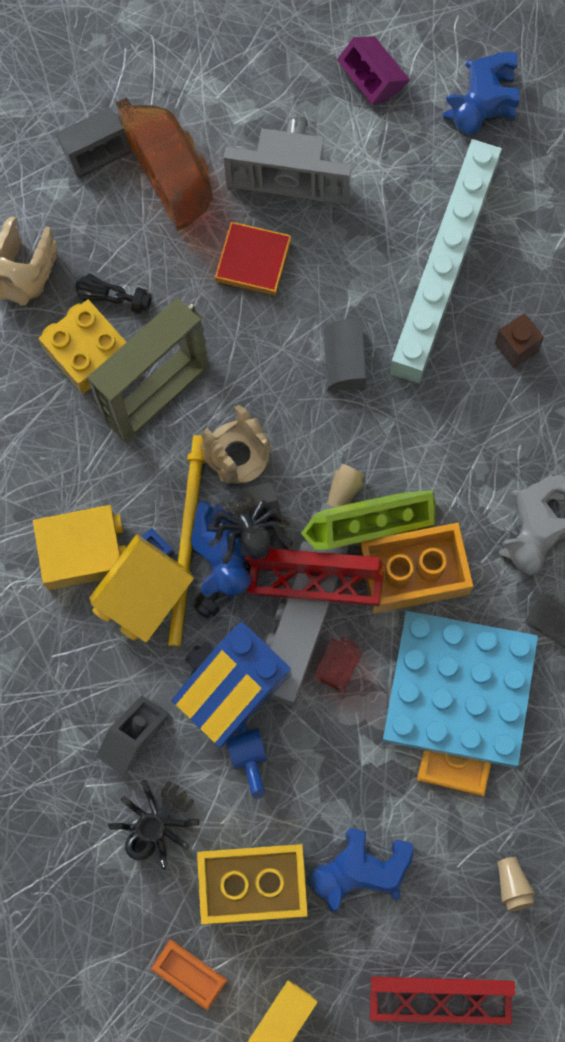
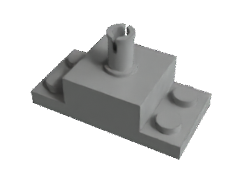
M296 115L289 116L286 132L261 128L257 151L245 146L225 148L224 167L227 187L348 204L351 164H346L337 159L324 161V137L306 135L305 130L308 121L303 116H299L297 127L295 123Z

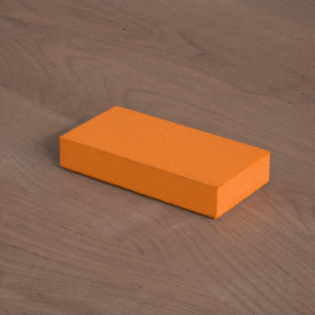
M172 939L169 940L150 968L206 1010L210 1008L228 979Z

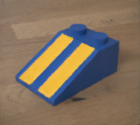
M241 621L213 649L171 701L206 736L221 748L292 675L291 668Z

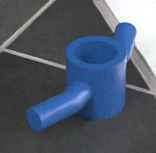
M245 722L235 735L227 741V746L234 770L245 769L251 795L254 799H259L265 795V790L258 763L267 761L259 729L256 728L248 731Z

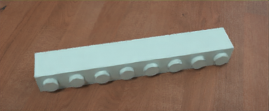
M474 139L471 140L392 358L391 375L418 384L422 380L496 172L502 149L500 147Z

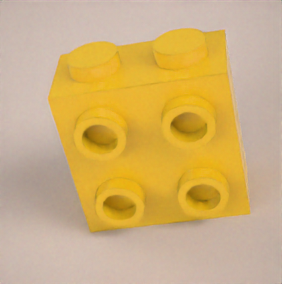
M89 299L82 304L78 303L71 307L66 317L57 324L52 323L47 326L38 338L46 354L82 395L91 389L87 377L126 343L124 338Z

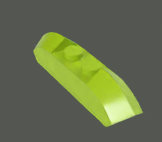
M434 490L406 492L329 508L315 514L301 534L315 550H328L432 526L436 522Z

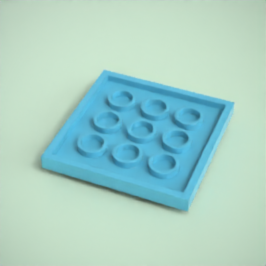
M406 611L382 742L517 768L519 765L538 635Z

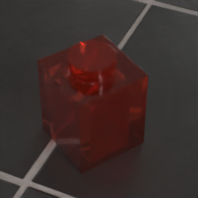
M332 638L314 674V679L345 694L362 659L363 652L359 651V646L351 640L341 638L338 641Z

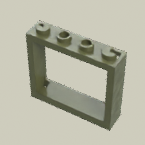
M178 297L87 377L104 422L125 443L209 368L208 351L205 346L206 339L203 335L204 327L201 323L202 316L195 310L193 304H184ZM179 343L180 349L123 400L121 394Z

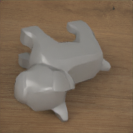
M565 476L546 477L539 483L532 484L523 490H513L511 492V496L517 500L522 530L518 537L502 542L505 548L499 551V555L510 558L516 568L524 571L526 574L532 575L539 572L544 566L547 552L557 543L565 542V518H557L547 504L550 500H555L556 502L564 500Z

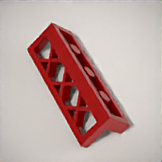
M271 548L269 555L263 559H252L246 555L245 559L251 566V583L247 587L249 595L380 607L385 566L380 557ZM260 570L274 571L279 578L269 587L257 586ZM279 572H287V573L284 574L283 576H281V574H280ZM297 573L306 574L311 580L301 590H293L287 583ZM311 574L319 576L314 579ZM329 576H337L344 583L334 593L324 592L319 585ZM344 577H348V578H352V579L347 582ZM362 579L375 580L373 596L358 595L352 587ZM284 584L287 589H282L279 587ZM316 587L319 590V592L311 590ZM349 590L352 593V595L344 593Z
M370 976V1021L512 1025V996H515V981ZM378 992H393L402 1004L392 1014L377 1013ZM399 993L412 994L405 1000ZM418 993H428L437 1003L427 1015L418 1014L409 1004ZM435 994L447 995L440 1001ZM453 994H463L473 1004L462 1016L453 1015L444 1005ZM470 995L482 996L477 1001H475ZM489 995H504V1017L489 1016L479 1005ZM406 1006L412 1014L398 1013ZM442 1008L448 1015L434 1014ZM477 1009L483 1016L469 1015Z

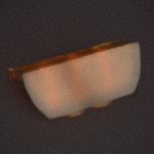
M127 97L116 102L120 123L125 130L130 147L177 232L188 227L205 213L213 200L211 184L207 174L209 172L208 166L203 156H198L195 152V144L190 133L182 129L175 115L169 109L155 105H131Z

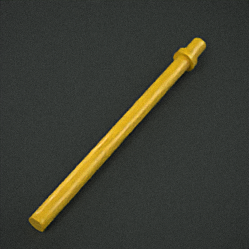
M201 435L193 436L191 453L187 454V462L190 464L178 563L189 571L193 549L191 538L198 506L202 464H206L204 452L201 448L204 441ZM188 587L172 608L168 646L181 647Z

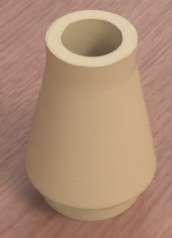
M342 464L339 470H335L326 504L333 507L349 504L364 486L362 481L365 475L350 466Z
M509 857L498 861L502 904H506L508 912L519 911L535 904L533 896L536 894L521 869L517 857Z

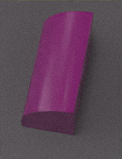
M375 36L353 37L337 59L338 63L371 104H378L388 100L410 81Z

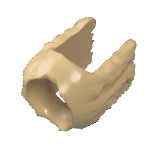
M9 217L4 222L0 233V300H10L22 306L26 305L31 299L38 297L44 291V285L49 278V274L52 272L53 263L57 258L58 247L53 239L52 229L46 226L29 264L13 262L19 252L22 240L19 237V229L17 230L16 226L17 218Z
M240 405L234 407L237 421L224 424L213 433L208 428L202 432L204 441L201 448L204 452V460L218 473L220 480L227 485L231 483L248 484L255 481L265 471L269 463L270 440L259 424L258 418L251 419L248 410ZM235 442L244 443L251 452L250 459L241 466H236L235 462L225 451L230 444Z

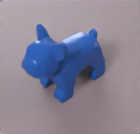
M499 52L493 56H486L475 61L467 60L465 65L469 69V92L465 96L457 94L447 95L446 101L452 109L443 113V118L452 119L456 130H461L462 133L467 135H475L485 119H492L503 115L510 120H515L516 107H518L520 100L519 88L503 87L500 85L499 80L503 79L506 82H514V69L518 66L517 53Z
M200 501L195 514L191 543L193 551L202 556L212 567V574L202 584L201 593L206 596L215 592H221L226 594L227 598L233 599L235 595H241L251 583V577L244 567L246 554L236 538L233 555L228 562L222 560L227 552L229 534L234 531L225 530L218 540L215 537L218 527L213 526L219 511L232 516L233 510L226 505L218 503L213 508L210 502ZM226 520L221 521V523H230Z
M349 828L346 831L348 842L346 849L333 861L313 867L307 877V884L311 887L313 893L325 900L330 911L334 913L338 911L342 899L353 889L363 888L390 894L394 900H398L400 898V886L406 870L412 862L413 843L396 840L392 844L393 856L383 863L372 854L366 852V832Z

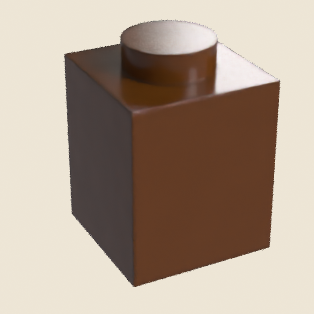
M524 313L499 329L495 345L510 365L515 368L539 352L544 336Z

